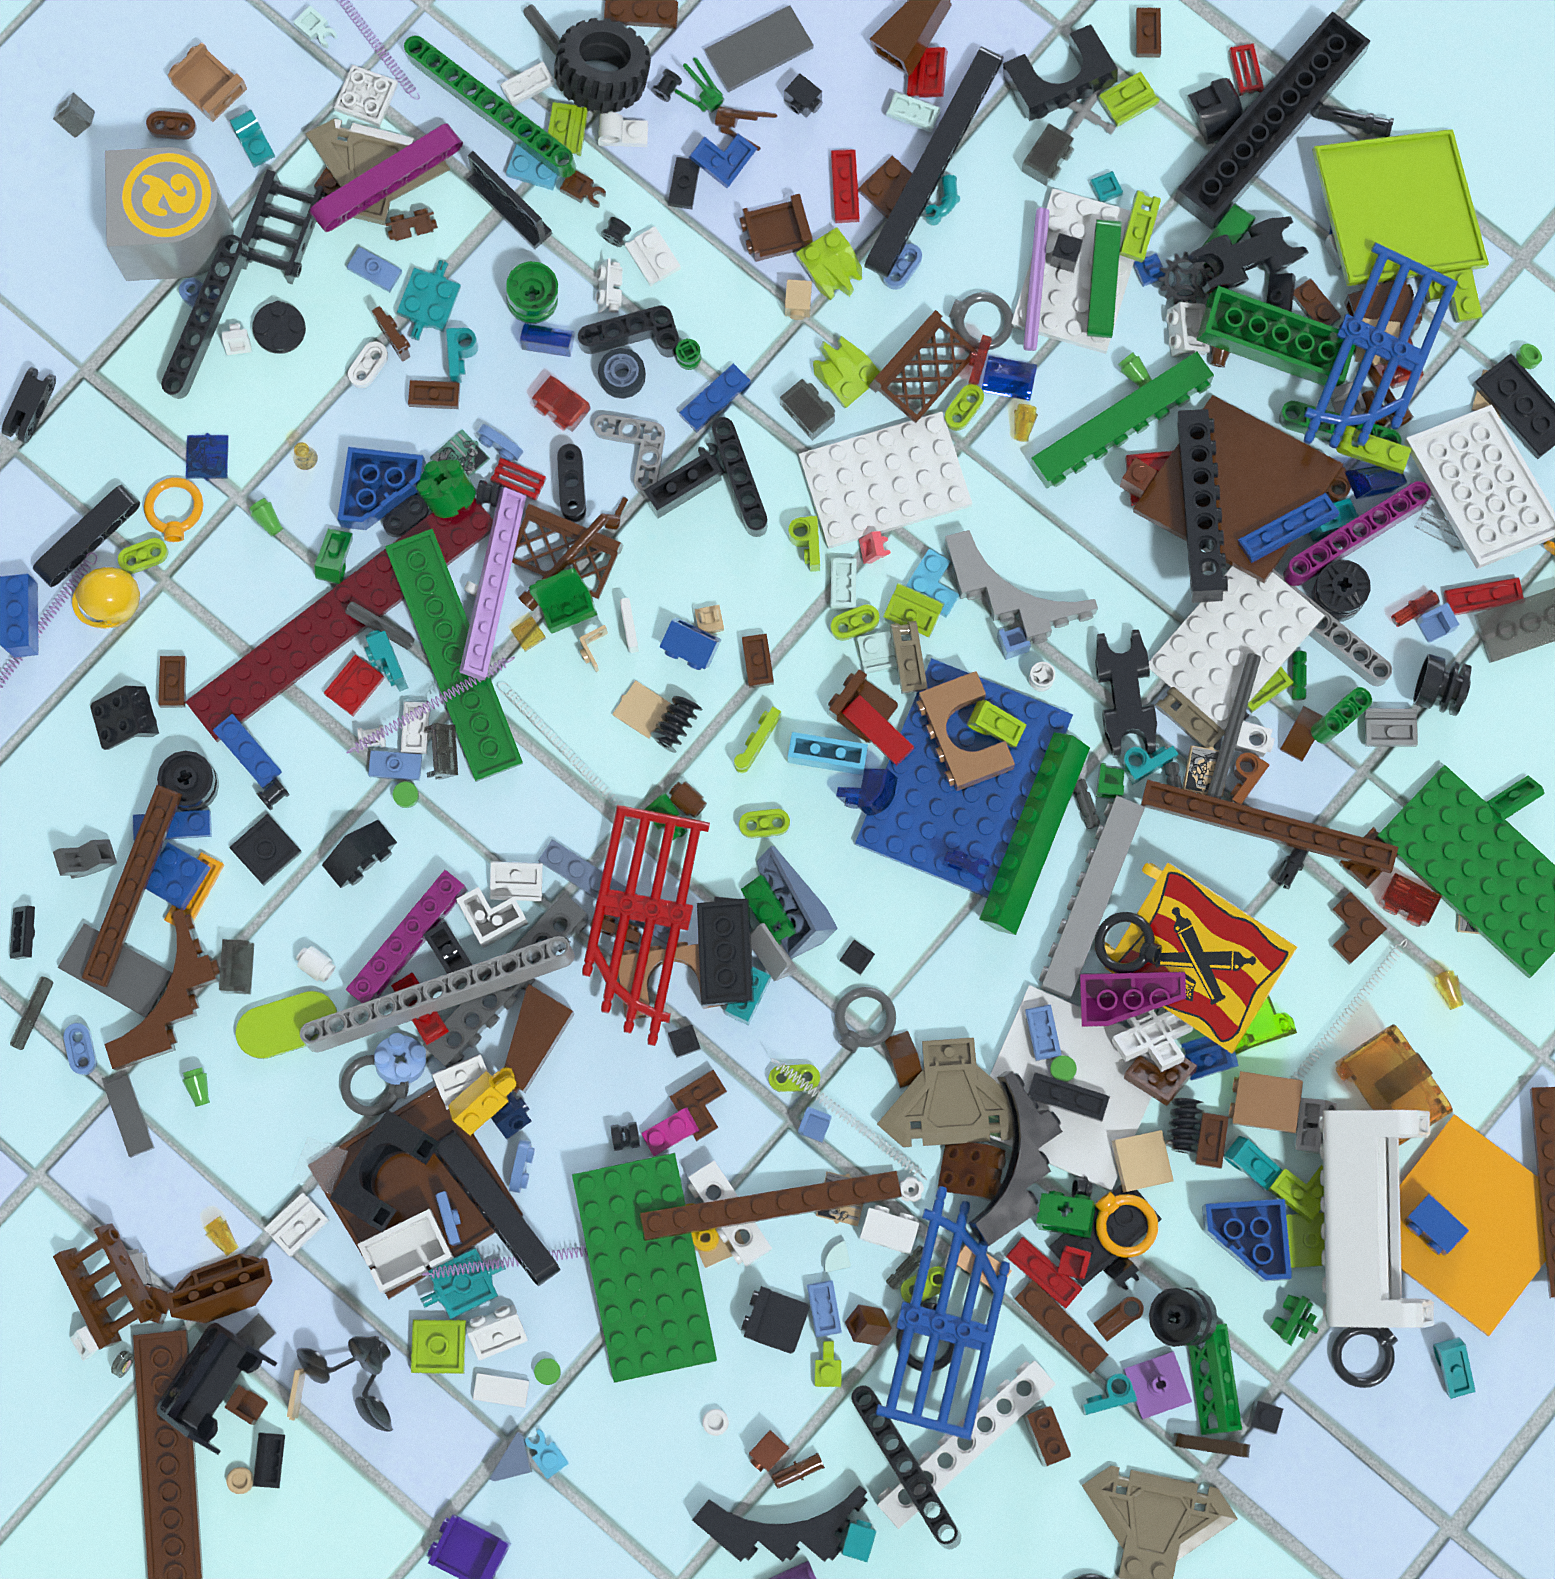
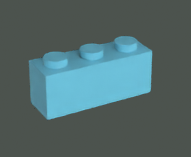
M792 732L788 763L864 775L868 744Z

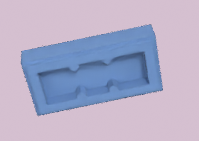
M358 247L347 265V270L389 293L403 273L402 269L361 247Z
M371 751L368 776L373 778L420 781L423 756L422 754Z
M1051 1004L1025 1009L1035 1061L1062 1056Z
M446 1191L438 1193L436 1198L449 1244L452 1246L462 1244L457 1225L461 1224L457 1208L452 1210Z
M833 1280L808 1284L807 1289L816 1338L842 1333Z

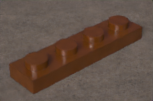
M1032 1280L1014 1298L1089 1374L1109 1355L1035 1281Z

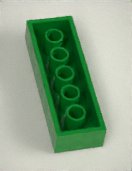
M1217 286L1208 297L1196 341L1325 386L1343 339L1337 337L1339 330L1337 328ZM1352 344L1335 387L1342 385L1346 380L1355 348L1354 344Z

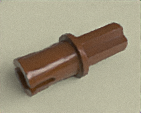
M816 1453L798 1463L794 1461L793 1465L774 1473L772 1480L776 1488H782L799 1479L803 1481V1477L825 1467L819 1453Z

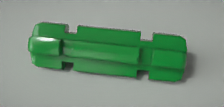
M1294 651L1292 654V663H1294L1292 666V686L1294 687L1292 699L1296 701L1305 700L1307 689L1304 688L1307 685V665H1305L1307 653L1305 651Z

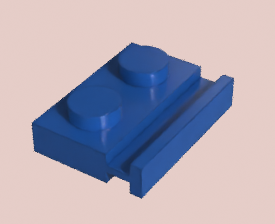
M1206 1036L1181 1044L1182 1048L1185 1049V1058L1197 1065L1196 1072L1190 1078L1191 1081L1239 1066L1235 1051L1230 1053Z

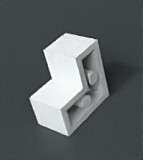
M477 887L456 899L483 948L528 924L514 897L491 909L480 888Z

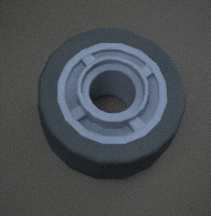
M618 348L609 351L603 356L599 363L598 376L601 387L607 394L614 398L625 399L633 397L640 392L645 384L646 371L643 360L636 352L630 349ZM622 369L629 372L625 377L615 375L617 371Z

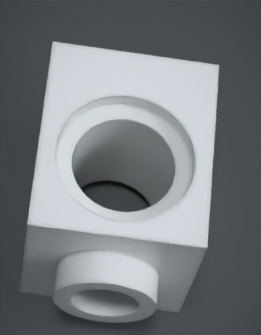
M1243 721L1234 751L1252 753L1263 759L1266 752L1271 753L1275 741V738L1271 737L1273 729ZM1252 735L1258 736L1262 744L1259 746L1252 745L1249 737Z

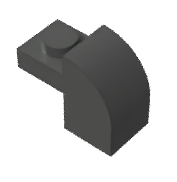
M110 839L91 840L80 847L59 848L53 851L60 876H70L71 879L85 877L117 864Z

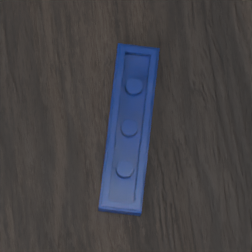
M1324 493L1238 539V545L1252 563L1339 516V511L1328 495Z

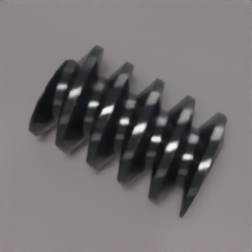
M673 696L671 699L673 704H669L666 707L669 713H663L661 716L664 722L658 721L656 724L658 730L651 732L652 738L660 746L673 753L677 751L672 745L681 746L682 744L677 738L678 735L687 736L683 727L692 728L688 719L697 720L698 718L693 711L703 710L697 703L680 696Z
M1175 1098L1171 1103L1178 1108L1171 1109L1170 1114L1176 1118L1170 1119L1168 1122L1175 1129L1167 1131V1135L1174 1139L1166 1140L1165 1145L1172 1148L1171 1150L1174 1152L1198 1154L1196 1150L1191 1148V1145L1199 1144V1141L1192 1138V1136L1201 1133L1200 1130L1194 1128V1125L1201 1124L1202 1120L1195 1116L1196 1114L1204 1113V1110L1197 1107V1104L1205 1102L1190 1098Z

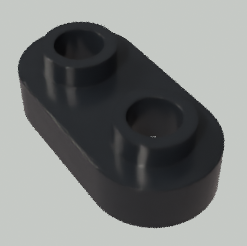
M419 495L408 497L385 515L383 527L386 533L391 537L403 536L427 517L429 507ZM413 504L420 505L416 511L411 510V506ZM394 519L400 520L397 526H392L391 522Z

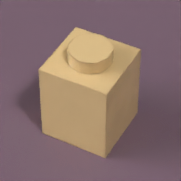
M787 279L785 316H790L793 320H803L805 317L810 318L812 281Z

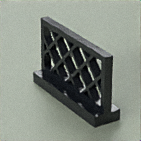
M472 151L468 155L472 175L466 179L467 184L534 250L537 249L553 234L552 230L493 169Z

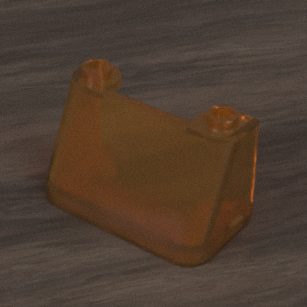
M1391 1024L1335 1062L1338 1066L1335 1070L1343 1081L1353 1082L1372 1110L1430 1111V1126L1453 1112L1449 1100L1395 1024ZM1399 1138V1146L1411 1138Z

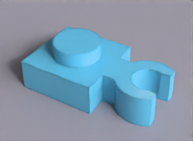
M538 1429L536 1432L540 1436V1441L537 1444H533L529 1438H526L525 1443L529 1448L535 1449L538 1452L532 1459L546 1479H549L567 1466L569 1462L555 1442L548 1446L546 1445L545 1434Z

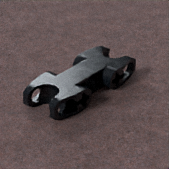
M1292 217L1270 218L1261 221L1248 229L1251 238L1232 245L1228 234L1213 238L1204 246L1190 253L1187 256L1190 263L1204 262L1213 269L1214 278L1202 287L1204 293H1212L1217 286L1229 290L1239 287L1249 280L1245 271L1264 265L1268 274L1272 275L1283 271L1294 262L1305 257L1309 253L1306 247H1291L1283 240L1282 232L1294 223Z
M1139 629L1132 630L1130 638L1131 647L1129 651L1122 654L1115 653L1110 649L1105 633H1100L1096 636L1095 668L1098 683L1110 682L1114 709L1102 710L1104 734L1113 758L1120 757L1122 749L1121 739L1124 735L1130 733L1137 734L1142 738L1147 754H1152L1156 751L1157 718L1154 704L1142 705L1138 678L1149 677L1150 669L1148 653Z

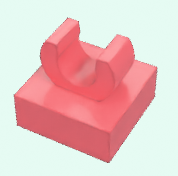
M872 531L859 539L864 564L874 563L891 553L890 550H884L883 544L888 541V538L881 537L880 531Z

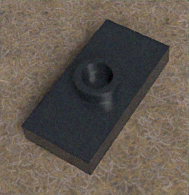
M676 157L668 206L693 210L700 166L691 159Z
M1293 273L1269 275L1266 303L1292 312L1296 276Z
M27 905L13 908L10 959L32 958L33 939L35 937V906Z
M258 1432L253 1487L280 1488L285 1434Z

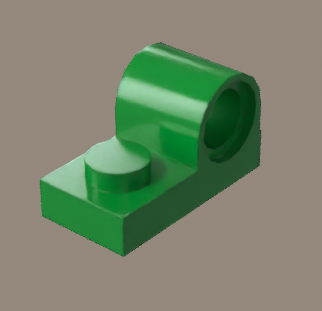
M328 528L314 565L315 579L337 584L343 581L346 570V557L353 541V533Z

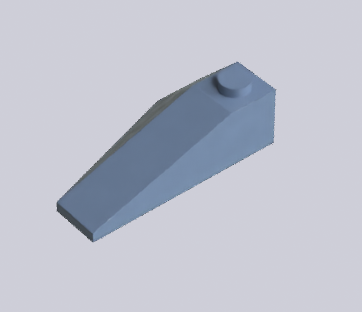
M770 846L757 860L760 875L766 877L796 930L794 935L791 937L787 936L781 940V945L789 957L793 959L823 944L838 927L822 901L777 848ZM781 924L777 926L776 931L781 928Z

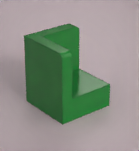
M1101 763L1098 772L1096 797L1115 799L1116 796L1122 798L1124 794L1123 781L1125 771L1123 769L1106 767V763Z

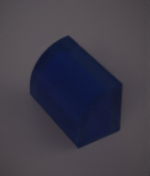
M524 324L520 336L521 348L526 351L571 357L575 331Z
M988 355L982 390L986 393L1030 401L1037 364Z
M1376 465L1345 472L1356 499L1392 493L1408 483L1404 474Z

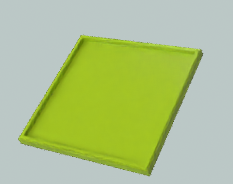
M1453 129L1313 147L1312 153L1346 286L1367 283L1378 257V254L1371 252L1375 242L1441 274L1467 269L1487 268L1489 262ZM1387 259L1378 282L1395 280L1401 265ZM1409 270L1406 278L1421 277L1422 275Z

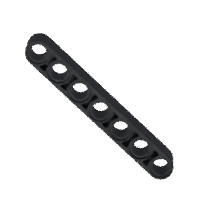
M227 235L221 241L162 378L161 386L163 391L175 399H182L188 395L248 256L249 249L247 244L236 235ZM239 243L238 251L230 253L231 246ZM229 266L228 274L221 276V269ZM219 289V296L216 299H211V292ZM209 312V319L206 322H201L202 314ZM195 335H199V342L196 345L192 346V337ZM189 357L190 364L182 369L181 362ZM179 380L180 387L172 392L171 386L173 382Z
M451 1130L437 1141L440 1144L434 1152L532 1281L539 1287L561 1270L556 1260L454 1130Z
M866 1385L856 1387L851 1395L853 1405L931 1533L943 1548L952 1550L958 1547L962 1540L959 1528L892 1419L884 1417L885 1422L881 1427H873L874 1420L882 1417L875 1415L877 1405H882L881 1401L870 1387ZM862 1396H871V1400L867 1405L859 1404ZM897 1439L898 1446L895 1449H886V1445L890 1440ZM906 1461L912 1462V1467L908 1472H900L901 1464ZM918 1484H925V1492L921 1495H915L914 1488ZM931 1507H940V1513L937 1517H928V1511ZM945 1530H954V1536L951 1540L944 1541L941 1539L942 1533Z

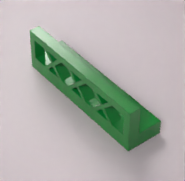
M1217 1324L1214 1333L1206 1341L1203 1348L1199 1345L1189 1346L1201 1435L1242 1430L1227 1324ZM1203 1358L1209 1363L1210 1370L1207 1375L1201 1371L1200 1367ZM1207 1385L1213 1390V1398L1210 1402L1204 1395ZM1211 1412L1217 1417L1218 1428L1209 1429L1208 1416Z

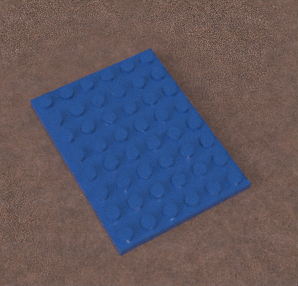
M931 658L925 672L927 687L930 689L969 673ZM980 678L986 693V701L1027 724L1017 746H1008L1015 763L1014 769L959 791H956L954 785L949 786L945 776V772L948 771L945 762L940 763L936 755L935 748L938 747L935 738L930 739L925 725L929 724L925 715L921 716L917 708L916 702L919 701V692H917L900 733L915 749L897 767L889 760L855 845L988 898L1054 732L1066 734L1073 714ZM976 703L953 713L946 724V731L951 742L959 749L968 752L980 751L1002 742L992 735L978 733L967 726Z

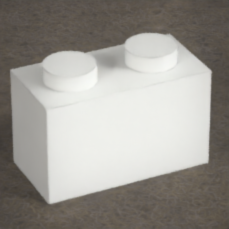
M875 1205L874 1209L869 1208L859 1240L910 1255L919 1223L915 1222V1217L905 1213H900L898 1217L889 1214L890 1209Z

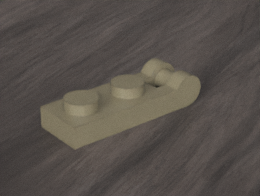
M909 621L906 625L890 624L901 694L927 690L916 621ZM909 634L910 640L902 641L901 635Z
M1175 687L1170 688L1167 691V696L1155 704L1157 710L1166 715L1203 748L1208 746L1214 747L1225 734V731ZM1174 702L1181 705L1176 711L1171 707Z

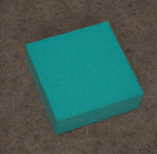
M1113 171L1090 180V185L1099 202L1105 203L1123 195L1122 188Z

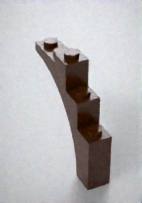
M183 909L172 912L176 928L177 953L173 974L165 993L154 1010L139 1025L125 1035L104 1044L111 1067L116 1071L176 1051L174 1044L178 1043L174 1029H169L168 1026L198 1016L196 1009L200 1008L195 993L191 994L190 991L219 982L218 975L221 974L217 959L213 960L209 955L200 956L204 952L200 939H195L192 929L196 928L191 914L187 915Z

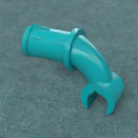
M945 175L941 178L943 190L942 204L940 206L931 204L925 208L926 214H935L932 217H926L927 224H939L942 218L947 216L956 204L960 202L961 198L958 196L957 177L955 175Z

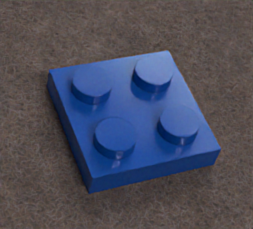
M167 842L157 858L146 890L178 909L185 910L211 867Z

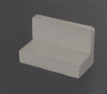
M764 923L759 924L751 934V946L774 982L793 975L797 967L783 946L777 943Z

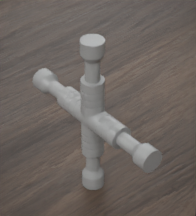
M1105 89L1093 93L1083 104L1075 101L1067 106L1075 111L1076 114L1069 122L1070 126L1059 136L1062 142L1067 143L1069 141L1071 133L1079 127L1084 118L1095 125H1100L1110 135L1114 133L1117 128L1115 125L1108 124L1101 119V116L1091 111V108L1098 100L1097 97Z

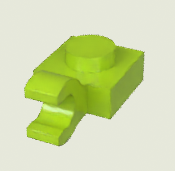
M823 1341V1360H815V1387H841L842 1360H834V1341Z

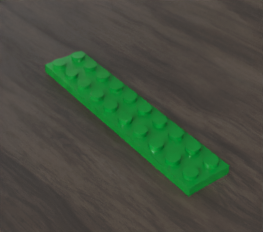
M430 529L387 545L385 548L438 686L445 698L443 692L445 691L449 695L448 689H450L453 693L452 686L457 690L456 684L461 687L460 682H463L466 686L465 679L470 683L469 677L471 676L459 672L470 624L434 531ZM488 677L482 680L481 683L475 678L477 685L471 680L473 688L467 683L469 690L462 684L464 692L458 687L460 695L454 689L456 697L450 692L452 700L446 695L448 702L445 701L475 782L523 764L491 678Z

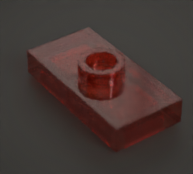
M982 335L978 352L972 351L969 366H972L973 369L968 385L978 386L992 341L990 336Z

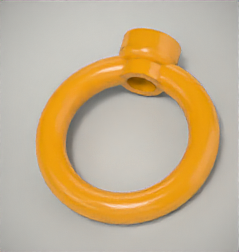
M178 477L167 478L156 483L147 493L144 501V514L148 523L154 529L164 533L165 541L181 542L184 540V532L191 529L202 515L203 497L198 487L191 481ZM173 487L188 491L192 496L194 505L190 516L183 522L171 521L163 523L157 518L154 512V503L161 492Z
M1110 1191L1095 1204L1100 1210L1096 1219L1097 1236L1107 1251L1119 1257L1132 1258L1145 1253L1154 1244L1158 1234V1219L1154 1209L1146 1200L1131 1194L1114 1196ZM1122 1205H1132L1139 1208L1145 1214L1148 1221V1231L1145 1238L1133 1247L1117 1245L1110 1239L1107 1233L1106 1223L1108 1216Z

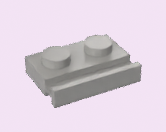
M1367 708L1364 711L1365 747H1417V709Z

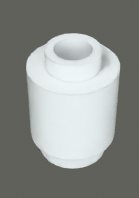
M313 946L308 949L304 947L296 958L299 969L316 981L320 980L323 983L331 977L336 968L329 957Z

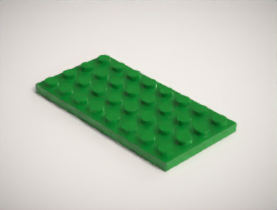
M1444 764L1376 838H1379L1382 843L1397 846V858L1530 979L1555 952V864L1508 821H1502L1497 817L1490 805Z
M670 1153L572 1174L614 1383L718 1361L692 1233L647 1241L643 1239L640 1213L686 1206L676 1154Z

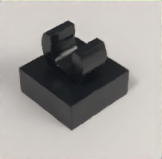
M1118 1257L1103 1270L1112 1282L1124 1290L1129 1289L1125 1284L1128 1279L1132 1277L1136 1282L1139 1280L1136 1274L1139 1269L1128 1258Z

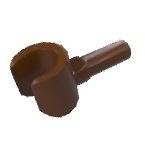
M626 497L622 498L615 511V515L607 514L608 521L605 523V528L613 530L619 528L622 511L628 502Z

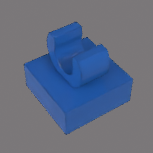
M1157 253L1145 257L1142 263L1135 261L1133 264L1143 287L1159 281L1157 277L1164 275L1159 270L1163 266Z

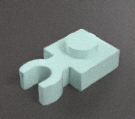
M311 5L293 21L294 26L311 41L318 37L320 44L326 49L329 48V44L325 40L327 36H332L335 40L338 39L336 31L327 27L329 25L328 20Z

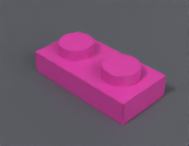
M684 1108L641 1134L652 1155L656 1156L698 1132L699 1129L688 1108Z

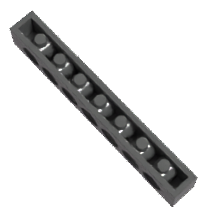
M564 893L510 952L538 943L541 939H550L556 936L564 937L570 944L569 938L575 932L577 934L581 933L588 925L586 920L589 916ZM559 920L568 922V927L563 932H558L554 929L555 923ZM560 949L558 951L562 953L565 949ZM541 957L533 959V964L537 963ZM516 966L509 967L507 972H512ZM488 974L483 981L488 980L492 974ZM535 979L516 984L510 989L504 988L461 1003L444 1022L449 1032L429 1045L424 1043V1048L446 1068L461 1062L464 1058L462 1053L469 1046L473 1048L482 1039L480 1034L487 1027L491 1029L499 1021L500 1017L498 1015L504 1008L509 1010L518 1000L516 995L522 989L526 991L528 985H532ZM490 995L497 997V1004L494 1007L487 1008L484 1006L486 997ZM478 1015V1025L468 1027L466 1025L468 1016ZM455 1033L460 1034L462 1037L461 1043L457 1046H450L448 1044L449 1037Z

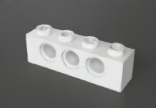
M715 1160L688 1177L691 1182L687 1185L695 1199L700 1196L704 1203L738 1197ZM712 1186L720 1188L721 1196L717 1200H710L706 1196L708 1188ZM755 1222L716 1229L724 1243L728 1240L734 1249L730 1253L738 1265L743 1262L745 1267L772 1251V1247ZM745 1230L750 1234V1240L746 1244H738L735 1241V1234L738 1231Z

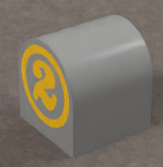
M174 147L105 151L107 248L125 280L190 278L208 272L223 238L227 235H234L231 213L208 165L197 155Z

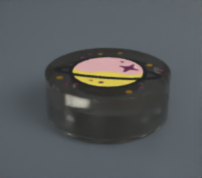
M126 1350L120 1352L111 1366V1373L119 1378L124 1377L133 1364L134 1355Z

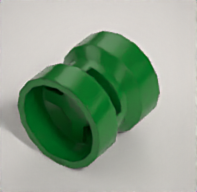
M684 339L676 347V358L681 368L693 370L701 362L700 345L693 339Z

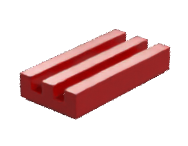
M1254 43L1230 47L1229 55L1239 96H1243L1244 93L1253 94L1255 91H1258V93L1262 92L1264 86ZM1247 50L1249 51L1256 85H1252L1245 55ZM1236 52H1239L1245 81L1247 85L1246 87H1244Z
M500 458L490 481L492 483L500 482L501 487H506L537 501L546 482V476ZM503 467H506L527 477L539 481V483H535L526 478L506 471L503 469ZM503 475L507 478L515 480L536 490L535 492H531L510 482L502 480L499 478V476Z

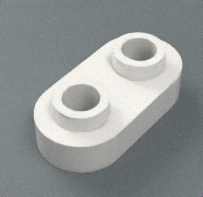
M376 341L368 343L355 359L348 371V377L353 386L357 388L370 386L388 360L387 349L382 343ZM373 354H380L377 360L372 359ZM361 373L366 374L363 380L358 379V375Z

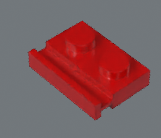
M946 47L926 49L913 73L908 76L907 95L909 97H944L948 54Z
M355 654L323 694L354 717L385 677Z

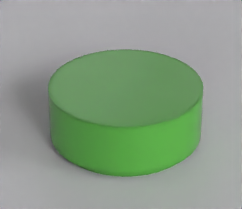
M1523 344L1516 352V359L1522 367L1534 369L1541 363L1542 354L1536 346Z
M401 782L393 790V799L399 807L411 808L418 802L419 792L414 784Z
M1058 1056L1050 1066L1052 1077L1064 1082L1072 1080L1077 1071L1075 1061L1069 1056Z
M545 1358L536 1364L534 1375L539 1383L552 1385L559 1380L561 1368L555 1360Z

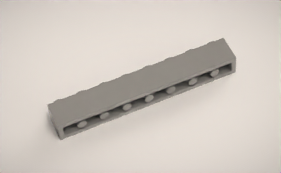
M1116 796L1114 802L1108 801L1103 814L1108 818L1104 826L1099 824L1094 839L1099 841L1095 849L1090 848L1085 862L1089 863L1086 873L1081 871L1076 886L1080 887L1077 896L1071 895L1066 908L1071 912L1067 920L1062 918L1057 933L1062 935L1058 944L1053 942L1048 957L1052 958L1049 968L1044 966L1038 979L1043 982L1040 989L1070 1000L1145 809L1144 806Z

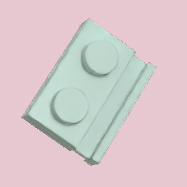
M890 631L857 637L865 674L897 668ZM908 634L901 635L902 641L909 640Z

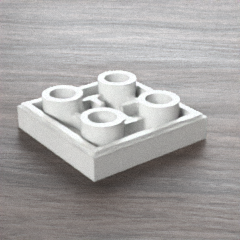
M352 65L335 103L334 110L380 127L398 87V81Z

